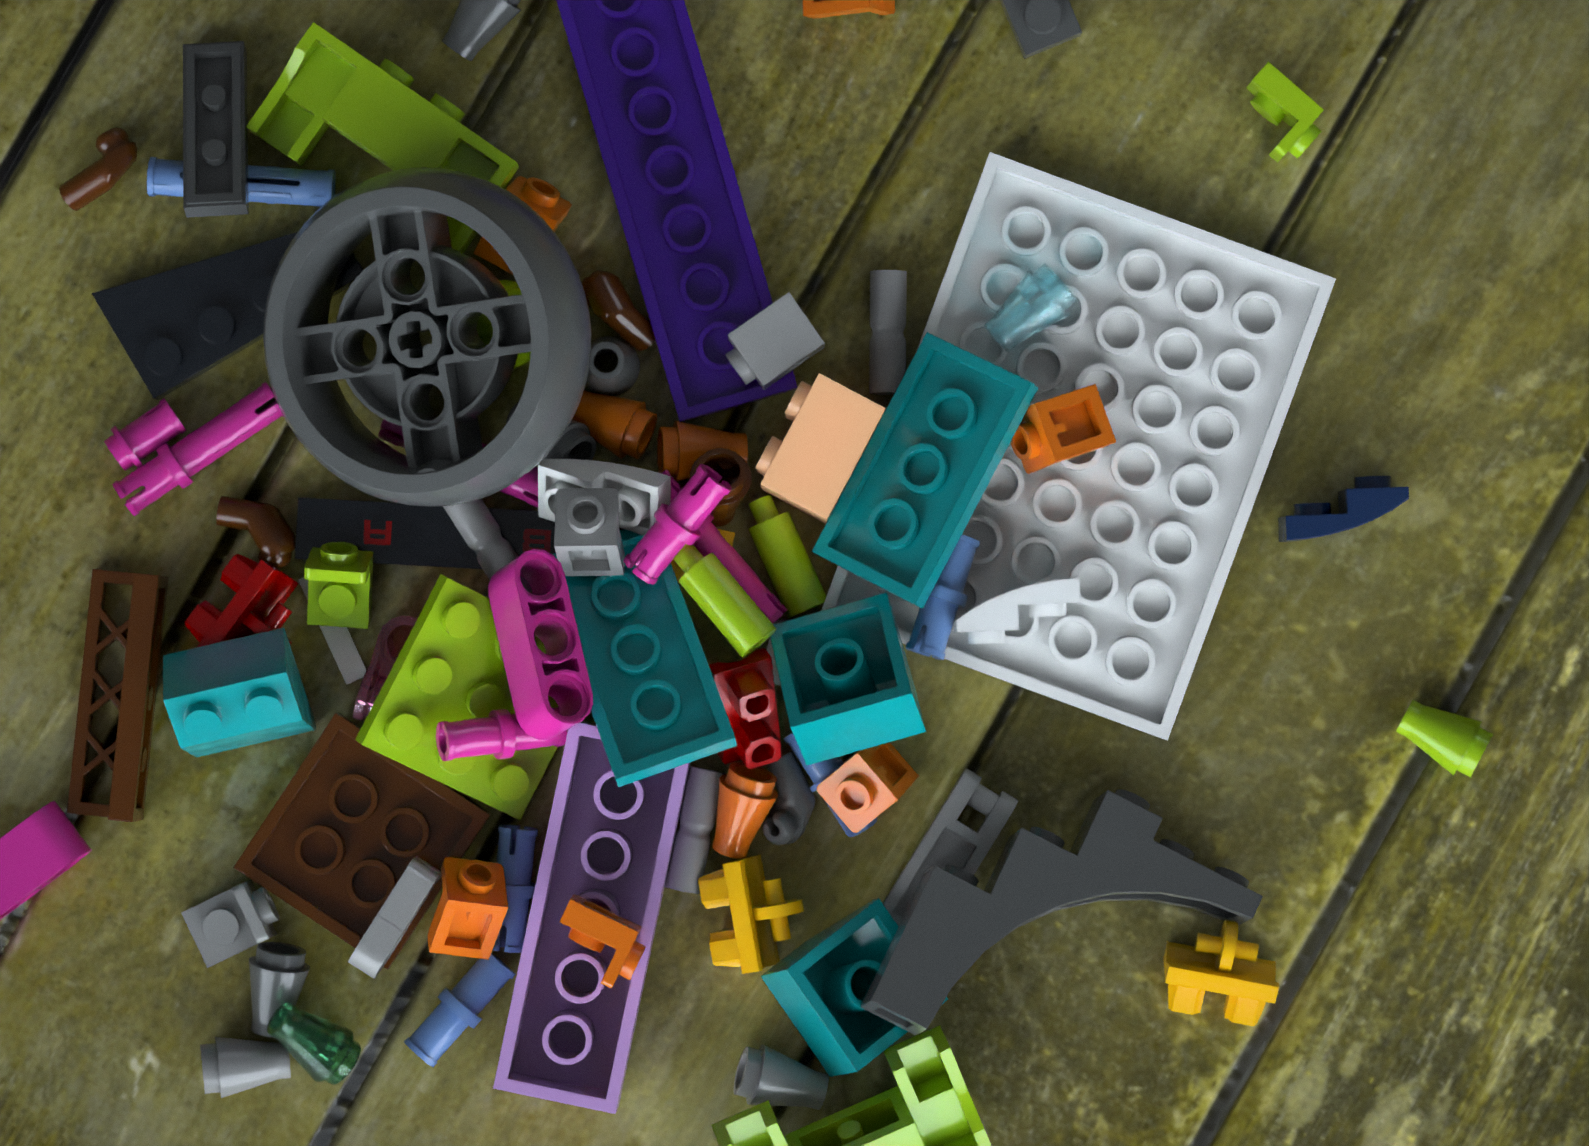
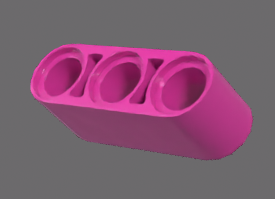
M532 549L516 557L491 577L488 584V597L518 723L528 735L536 739L548 740L582 722L590 714L593 706V693L563 568L552 554L545 550ZM520 576L529 582L532 593L524 588ZM534 635L543 642L546 654L537 647ZM548 695L557 702L560 714L551 708Z
M55 800L33 813L0 838V920L92 851Z

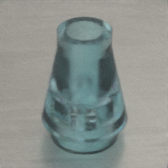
M1044 263L1035 272L1029 268L996 314L984 326L1009 353L1019 343L1068 317L1070 314L1067 309L1078 299L1059 276Z

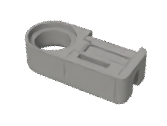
M418 856L413 858L353 951L348 963L375 979L441 878V871Z

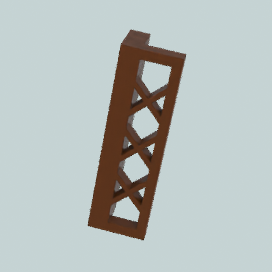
M92 570L67 813L108 817V820L124 822L143 820L169 580L167 576ZM107 583L133 585L129 619L121 626H118L104 609ZM104 622L112 633L101 641L102 624ZM118 639L126 649L123 680L112 687L98 670L99 654ZM97 682L106 694L94 703ZM109 701H112L119 710L117 738L106 749L91 730L93 714ZM91 744L99 755L88 763L89 746ZM105 761L113 771L110 804L85 802L86 776Z

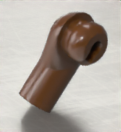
M115 127L102 133L96 140V148L103 157L60 185V194L71 209L78 211L108 192L136 161V142L129 141L128 134L123 128Z
M597 270L589 277L583 279L581 283L585 291L588 307L593 309L600 319L638 352L646 350L655 341L651 322L634 307L619 277L609 271Z
M221 496L216 524L218 526L249 531L255 544L260 549L258 554L259 560L262 559L276 568L288 565L292 558V551L295 549V534L280 510L268 503Z

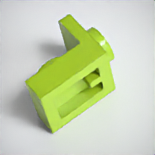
M1268 61L1246 89L1254 95L1250 103L1259 114L1276 126L1283 120L1291 127L1290 131L1269 153V156L1278 163L1288 151L1298 159L1322 132L1313 122L1324 109Z
M330 542L323 544L321 548L312 547L304 566V579L308 580L307 625L369 628L372 615L373 551H359L357 546L346 542Z

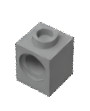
M788 292L729 333L728 339L734 349L725 355L746 385L756 379L763 390H765L823 350L825 342L790 292Z

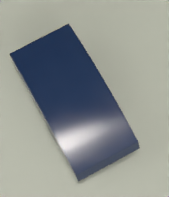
M1391 476L1354 477V489L1338 491L1339 514H1331V503L1293 504L1294 516L1278 518L1279 542L1302 541L1324 537L1371 522L1409 499V487H1392Z

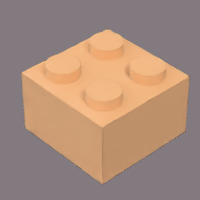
M820 373L812 386L801 381L784 413L786 414L785 418L793 422L783 441L774 436L771 437L755 468L757 473L764 476L760 483L761 490L826 524L886 408Z

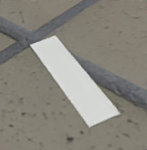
M303 577L298 581L308 600V580H305ZM320 626L346 685L369 675L347 627Z

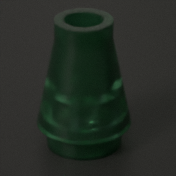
M290 1002L282 1004L274 1012L267 1025V1033L277 1039L316 1082L325 1080L332 1085L341 1082L353 1070L359 1059L361 1046L354 1040L353 1032L350 1029L300 1010Z

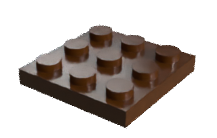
M335 713L233 868L356 948L411 860L418 856L441 871L445 857L462 859L491 816V813L455 789L361 745L355 740L361 727L340 713ZM442 878L438 880L384 965V968L387 970L392 966L442 890Z

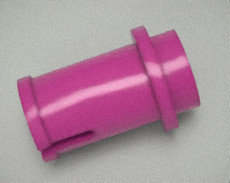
M163 398L159 401V404L121 430L116 426L111 428L113 435L107 438L104 443L123 470L126 471L134 465L137 468L142 467V459L180 433L183 434L187 430L171 406Z

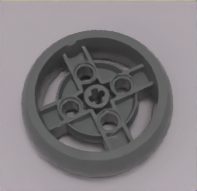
M418 167L382 173L354 184L327 201L304 223L290 242L272 279L264 315L263 343L265 363L276 402L295 436L315 459L345 483L366 494L405 505L439 507L473 502L490 496L513 484L531 471L551 452L571 423L583 395L591 357V324L585 291L573 261L556 233L538 213L511 192L487 180L449 169ZM447 216L463 222L478 232L494 247L513 273L522 295L508 296L501 282L488 268L474 258L452 249ZM372 232L376 261L355 278L341 302L336 323L328 324L331 299L340 273L353 251ZM415 261L421 264L425 273V282L420 290L414 287L410 279V269ZM482 314L488 317L493 327V336L488 345L479 338L477 332V322ZM430 330L432 344L422 347L420 333ZM367 332L375 338L377 344V353L373 361L369 360L363 350V339ZM531 352L527 380L515 411L500 433L488 445L482 447L478 415L486 410L506 387L514 371L518 353ZM345 379L355 396L374 414L388 422L402 426L406 455L391 448L377 438L361 422L346 401L337 380ZM433 386L438 387L444 397V408L440 415L431 408L429 402V393Z

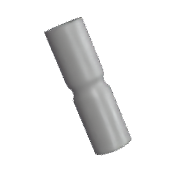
M870 271V327L873 333L869 342V394L894 395L906 373V339L903 332L906 327L907 271Z
M482 498L454 506H443L468 547L476 552L478 563L489 580L500 568L518 557L510 542L502 537L499 525ZM520 576L524 588L531 592L532 589L529 582Z
M689 767L679 814L680 827L675 834L664 887L700 894L698 879L704 876L711 845L710 832L715 825L717 815L719 778L725 773L699 767Z

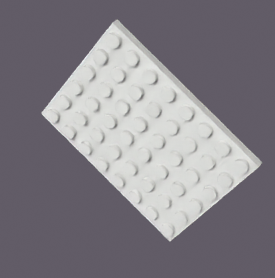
M990 152L919 346L928 332L1032 382L1039 389L1030 405L1096 384L1116 443L1028 474L1023 467L1021 459L1014 453L1010 442L962 533L980 541V545L976 549L963 591L968 596L965 608H958L955 619L986 600L1008 591L1059 579L1080 578L1081 603L1066 604L1067 616L1029 617V605L1018 606L1019 630L1005 631V643L968 644V632L954 633L953 623L944 652V659L1168 741L1336 278ZM837 566L821 611L887 592L902 644L906 645L910 640L919 607Z

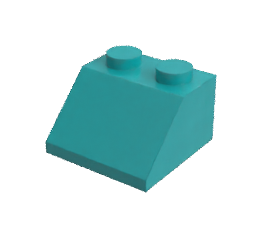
M887 592L774 624L777 630L770 639L790 727L806 765L926 732L914 681Z
M285 628L163 655V701L180 748L195 757L316 730V722Z
M879 898L872 900L808 939L761 975L767 987L830 1077L858 1072L908 1032L861 1008V1004L899 927Z

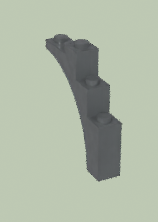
M1117 789L1115 793L1107 790L1094 799L1070 852L1063 849L1064 840L1050 831L1039 827H1031L1030 831L1021 828L1008 838L984 890L976 887L979 882L978 878L953 865L946 864L943 870L934 866L923 874L861 1004V1008L914 1035L923 1032L929 1027L951 988L987 949L1016 928L1054 911L1098 901L1147 900L1191 908L1223 921H1236L1240 925L1254 917L1263 896L1248 889L1249 881L1242 875L1223 867H1215L1213 871L1193 861L1195 854L1189 848L1168 839H1161L1160 843L1154 841V836L1163 818L1148 811L1150 804L1142 797L1122 789Z

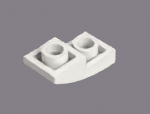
M544 459L538 464V517L555 522L556 492L559 489L615 488L618 490L620 497L619 527L645 535L656 521L654 517L655 511L661 504H670L671 476L610 462L581 459Z
M1080 578L1036 583L988 599L955 619L954 633L968 632V644L1005 643V631L1019 630L1018 606L1029 605V617L1067 616L1066 604L1081 603Z

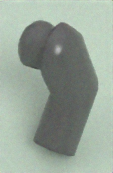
M791 751L781 756L778 761L766 765L768 771L777 778L775 785L779 793L769 815L763 822L762 830L766 839L775 845L790 844L799 839L806 829L816 804L815 796L810 790V786Z

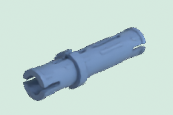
M150 157L147 169V194L154 197L156 195L183 197V161ZM248 165V202L321 207L335 196V170L328 169V171Z

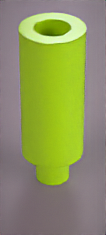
M771 494L749 503V508L757 525L748 530L779 600L787 608L785 612L787 618L789 619L823 604L826 599L825 591L789 511L779 514Z
M684 545L673 559L684 572L683 576L679 579V583L742 658L746 657L768 640L777 630L776 627L714 553L703 557L694 545Z

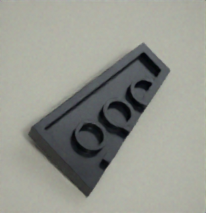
M297 232L92 293L154 399L159 400L263 338L264 315L271 282L282 256ZM354 252L350 255L340 273L333 296L350 287L355 278L364 270Z

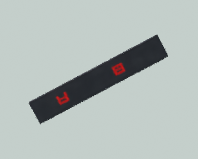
M298 497L295 559L307 560L312 547L321 548L323 544L330 542H346L357 546L359 551H373L374 564L483 570L478 563L476 552L468 547L443 506L428 507L389 502ZM488 508L500 527L502 537L510 542L518 556L532 549L545 550L550 554L556 553L554 548L555 522L538 517V511Z

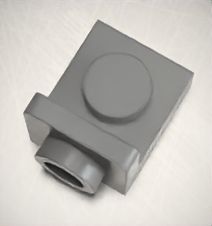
M573 488L559 489L556 492L554 548L565 576L624 575L623 558L625 557V552L619 530L620 497L617 489Z
M251 879L181 912L207 968L277 935L272 924L279 920L276 906L268 891L263 887L256 890Z

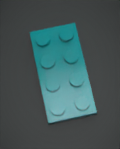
M927 332L812 552L923 609L1039 388L1032 382Z
M626 529L620 530L625 556L634 549L644 535ZM671 562L654 585L646 583L632 572L637 567L636 565L628 568L625 563L624 575L565 576L593 693L591 713L618 787L737 746L734 732Z

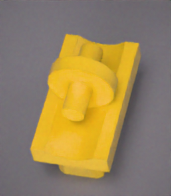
M761 854L722 864L723 869L700 877L698 885L701 902L705 908L710 909L730 905L734 927L710 933L709 946L712 963L715 966H741L742 974L759 972L765 967L776 965L780 961L776 942L791 939L788 916L805 911L803 899L785 900L781 878L765 880Z
M1224 920L1219 936L1197 933L1195 946L1167 941L1164 953L1165 983L1168 984V1009L1174 1012L1194 1015L1201 1012L1205 991L1226 994L1223 1008L1224 1018L1233 1023L1255 1026L1266 1002L1274 1004L1276 1002L1279 990V983L1275 980L1276 962L1257 958L1259 944L1238 940V922Z

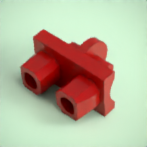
M235 554L221 572L220 581L236 592L235 596L224 611L206 600L195 607L186 619L185 626L200 642L197 647L280 629L292 614V611L284 603L299 583L285 572L262 559L258 563L240 554Z
M762 648L740 661L709 664L737 743L735 747L718 752V756L724 765L742 760L747 768L754 769L778 761L781 758V738L772 657L765 648Z

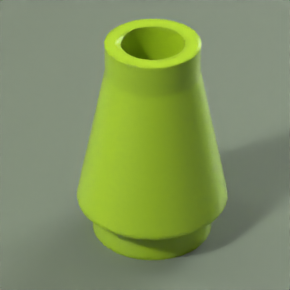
M1412 700L1396 730L1397 733L1407 737L1453 776L1456 771H1459L1470 778L1493 736L1492 733L1480 727L1482 721L1425 706L1415 700Z

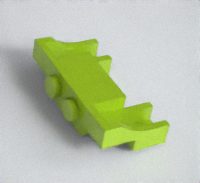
M314 22L295 47L277 82L246 126L253 134L300 166L304 164L326 130L331 127L393 171L418 167L443 168L464 172L505 189L519 169V165L515 160L462 125L460 122L466 114L454 104L437 93L433 95L430 101L426 100L410 89L415 79L399 66L384 58L378 67ZM447 216L452 249L464 253L478 232L463 222Z
M940 1025L883 1051L898 1085L894 1088L784 1135L769 1100L711 1125L719 1146H991V1143Z

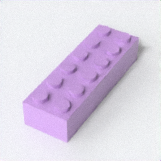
M582 721L568 729L493 1089L616 1114L620 1103L690 762L618 787L596 724ZM574 894L642 926L635 941L645 945L646 948L630 980L619 975L612 989L601 984L616 949L605 944L602 952L599 953L567 937L571 928L559 921Z

